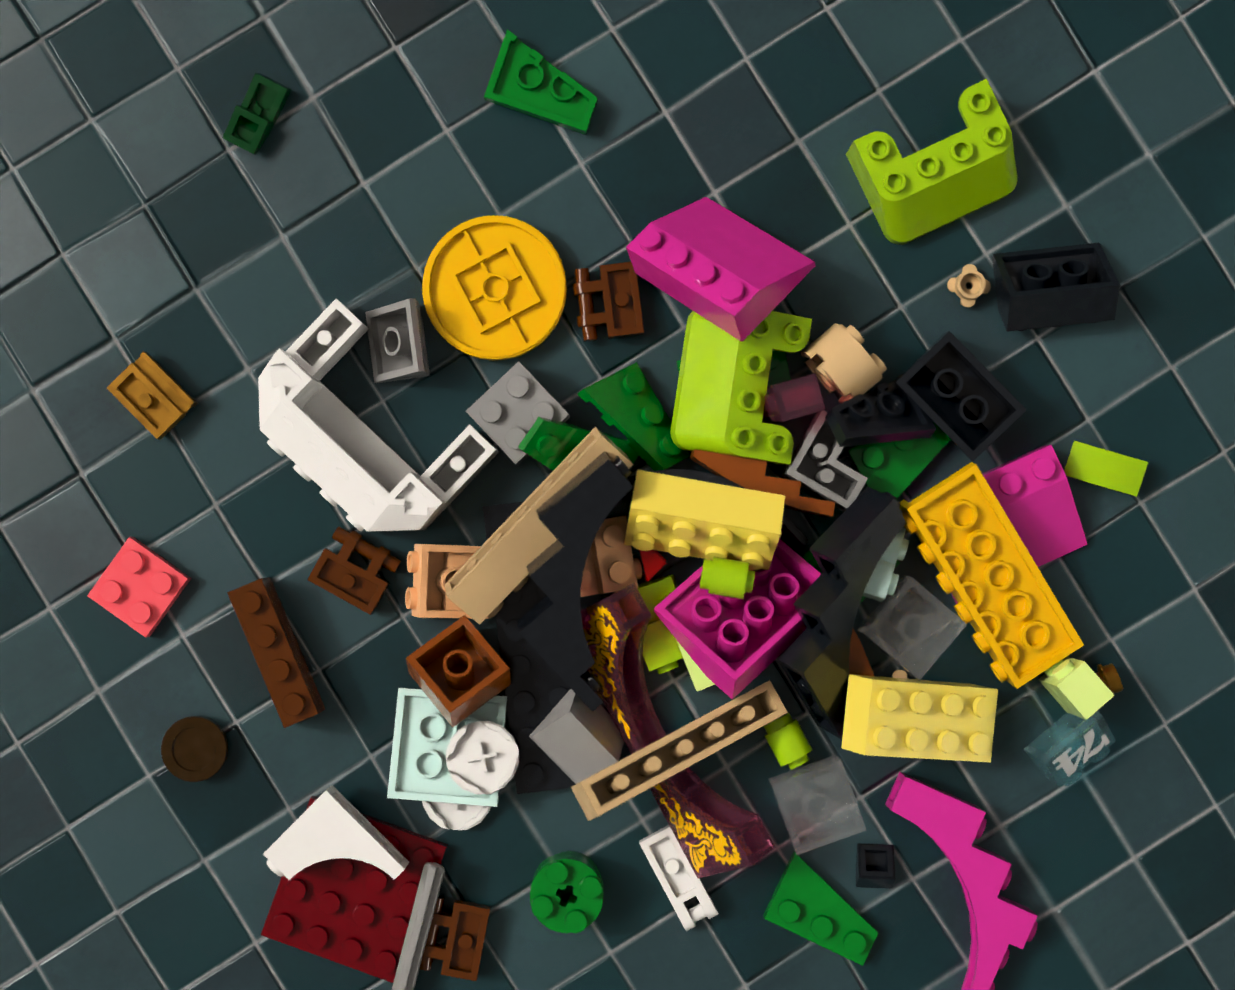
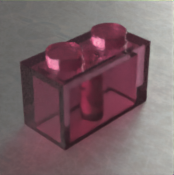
M816 374L802 375L768 385L766 395H764L765 417L770 416L772 422H784L826 410Z

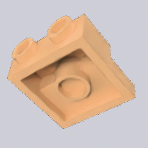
M626 516L605 519L598 530L583 570L581 597L638 587L637 580L642 578V566L638 558H633L631 546L624 545L628 524Z
M414 544V551H409L407 555V571L413 573V587H408L405 594L406 608L412 609V616L418 618H461L465 615L468 619H472L447 598L444 585L481 546Z

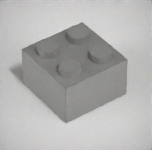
M519 361L466 410L469 416L517 466L530 456L518 446L538 417L563 423L570 418L565 409Z

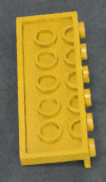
M970 462L911 502H907L904 499L899 502L901 505L900 509L903 512L902 515L906 521L905 529L910 534L915 532L921 544L917 548L929 565L934 563L940 573L935 576L936 580L946 594L952 592L958 602L954 605L956 613L965 624L970 622L976 633L972 635V638L981 652L984 654L988 652L994 662L989 664V666L1001 683L1007 681L1018 689L1084 646L977 464Z

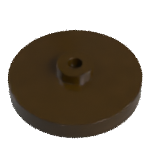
M189 716L178 720L166 731L162 740L161 755L165 766L175 777L188 782H199L212 777L223 767L228 756V741L223 729L212 719L204 716Z

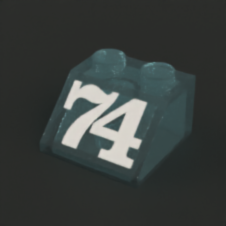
M1096 711L1087 720L1066 713L1023 750L1050 783L1060 788L1063 785L1069 786L1075 783L1083 774L1081 770L1090 762L1097 763L1105 758L1110 752L1109 746L1116 740L1099 711Z

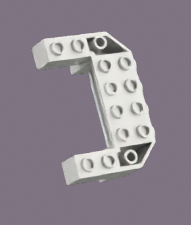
M335 299L286 352L280 348L276 351L259 376L260 431L269 438L267 444L282 457L286 454L295 463L293 468L300 476L308 482L312 479L322 488L319 493L334 507L339 504L348 513L346 519L359 531L362 532L364 529L371 532L426 530L499 451L469 424L421 476L320 382L369 330L338 299Z

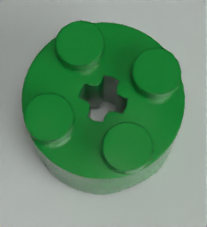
M564 851L548 857L536 869L530 889L531 909L536 918L547 928L560 933H579L593 923L603 905L604 883L602 875L594 861L586 855L575 851ZM567 885L573 887L574 894H570L568 898L561 896L562 890H565Z

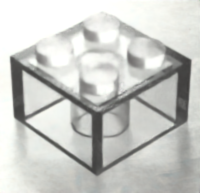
M903 575L897 583L893 596L887 594L885 600L880 602L857 630L911 677L920 681L967 624L913 577Z
M837 755L768 779L791 845L797 855L866 831L844 765Z

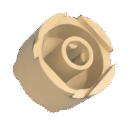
M834 323L801 352L802 357L810 358L805 362L810 371L829 393L837 390L842 395L837 401L843 403L857 395H864L882 379V373L887 368L876 354L872 353L869 355L861 344L864 342V338L855 327L849 325L846 328L842 324Z

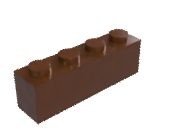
M260 578L227 592L283 727L286 728L324 711L326 708L271 578Z

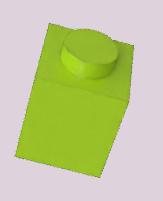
M660 619L633 628L649 671L657 669L658 674H662L679 666L677 660L682 659L683 656L676 638Z

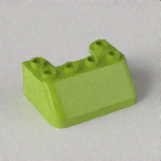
M987 79L965 89L959 98V112L967 129L905 158H902L893 138L881 131H875L854 140L848 149L846 156L884 236L890 242L898 245L911 242L1008 196L1015 189L1018 177L1012 131Z
M692 311L688 316L673 410L670 431L673 443L685 451L696 449L767 461V464L791 465L794 445L791 433L781 425L764 423L762 419L772 352L777 350L793 353L802 350L809 341L812 319L772 311L741 342Z

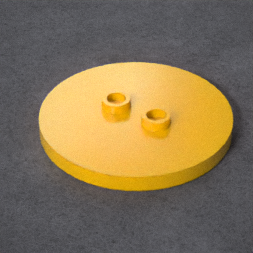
M492 215L465 221L442 237L432 250L423 274L422 294L426 312L431 323L451 346L475 358L506 360L530 352L543 343L553 332L565 307L567 282L559 254L547 237L524 221L507 216Z

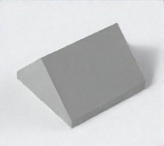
M409 298L365 312L367 327L369 328L368 338L374 383L430 376L422 309L415 298Z
M570 689L529 737L577 784L619 761L626 732L601 705L592 712L577 694Z

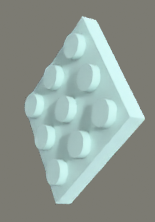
M398 688L387 798L498 807L499 791L492 794H474L462 789L452 780L447 768L446 750L451 737L461 727L469 723L491 721L505 728L507 696L493 697L455 727H452L423 690Z

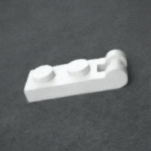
M671 824L639 840L643 852L686 931L696 927L695 923L705 917L711 919L719 914ZM696 896L700 904L688 910L684 902Z

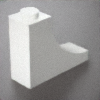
M333 785L263 853L268 859L266 861L268 867L280 877L284 875L288 880L304 868L329 859L347 858L364 861L380 868L394 880L409 864V861Z

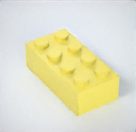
M637 470L624 545L633 546L641 551L657 550L669 552L676 557L691 556L707 560H714V557L749 562V570H769L781 535L785 495Z
M849 674L841 748L867 756L991 763L998 689L968 683Z

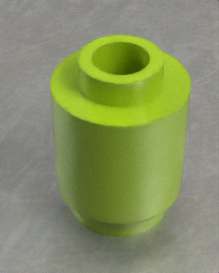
M714 557V560L704 559L700 589L709 590L708 594L744 599L745 592L752 593L755 571L748 570L749 562Z
M789 712L763 726L767 732L764 736L781 767L788 764L790 770L810 760L807 754L813 749L797 719L793 720Z

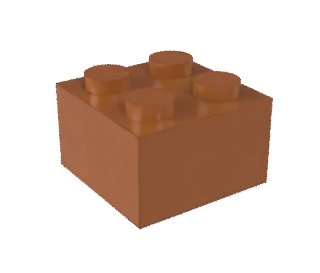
M465 615L405 658L410 676L452 727H455L511 685L510 668Z

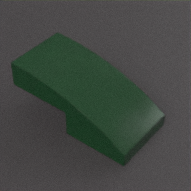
M255 73L242 105H236L222 138L252 154H257L276 123L291 89L260 73Z

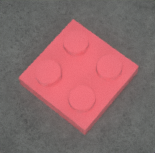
M129 537L87 596L147 638L151 636L191 578L136 538Z

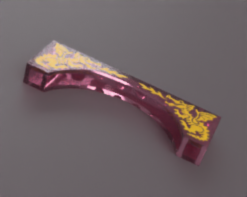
M635 583L581 609L584 634L595 664L588 670L601 682L603 687L600 689L604 704L631 754L666 736L653 708L643 667L644 636L652 615ZM689 767L650 788L698 879L752 866L775 848L758 814L740 808L721 797L707 786Z

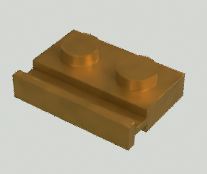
M145 351L107 387L122 405L158 440H161L186 416V413L192 407L198 404Z

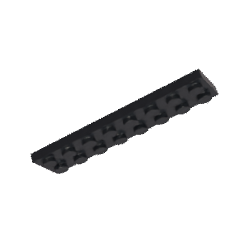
M523 502L483 506L487 540ZM530 577L519 591H512L503 600V606L496 614L500 656L510 668L511 685L504 690L505 696H507L509 731L519 748V766L515 774L517 794L571 788L576 785L529 737L571 689L519 633L517 621L547 596Z

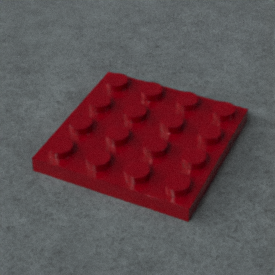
M312 796L310 798L306 810L318 799V797ZM361 813L409 861L405 870L394 880L386 872L370 863L355 859L337 858L312 864L298 872L290 880L283 875L261 935L393 983L423 866L426 862H435L441 865L448 844Z

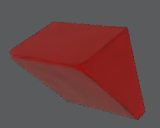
M639 550L647 582L667 561L657 550Z

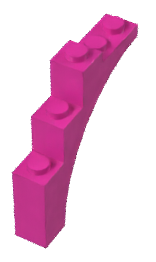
M899 772L885 805L891 811L916 824L934 840L948 858L963 889L969 911L971 945L968 969L961 990H994L995 983L993 980L997 971L1005 967L1009 958V944L1023 950L1026 942H1030L1035 936L1038 926L1036 921L1037 915L1028 907L999 895L1000 890L1004 891L1010 883L1012 877L1010 867L1012 864L1004 857L973 844L974 839H979L985 830L987 820L984 816L986 812L974 804Z

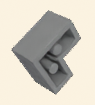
M821 410L815 414L793 452L791 465H786L780 476L789 480L801 481V488L822 500L835 502L836 508L845 511L857 499L868 478L837 461L843 447L839 446L825 418L828 412Z

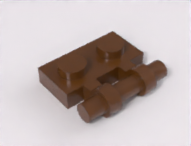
M631 262L599 265L601 280L590 281L589 268L575 270L576 284H573L574 296H578L580 316H577L578 328H582L584 342L598 340L596 326L607 325L608 339L644 334L637 274ZM603 293L605 312L594 313L592 294Z
M338 526L332 539L343 544L341 550L337 554L325 548L307 580L372 615L390 582L378 576L380 570L384 567L396 573L402 561L390 554L391 550L381 545L378 548L363 540V535L355 530L349 532ZM354 552L372 560L367 570L350 561Z
M438 895L419 969L429 971L432 967L433 958L443 960L441 975L477 981L491 906L455 900L453 912L447 913L442 911L445 898ZM439 926L449 928L446 946L436 943Z

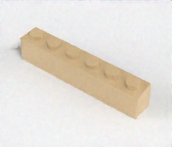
M595 426L444 585L447 598L479 625L487 617H494L502 608L503 600L512 591H519L529 578L527 565L558 540L540 521L536 510L604 451L611 459L618 456L630 469L633 463L629 457Z
M769 680L572 786L571 789L587 820L590 821L788 712Z

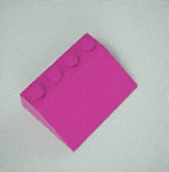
M707 197L650 222L626 246L637 275L741 342L815 267L813 260Z
M1052 444L1039 447L982 473L1037 567L1088 545L1068 479ZM951 592V595H952V597H953L955 603L957 604L958 602L956 601L955 597L953 596V594H952V592Z
M780 538L769 570H751L755 571L752 593L745 592L744 599L708 594L709 590L700 589L702 565L654 608L656 615L705 676L732 700L778 658L807 628L794 603L815 582L821 573Z

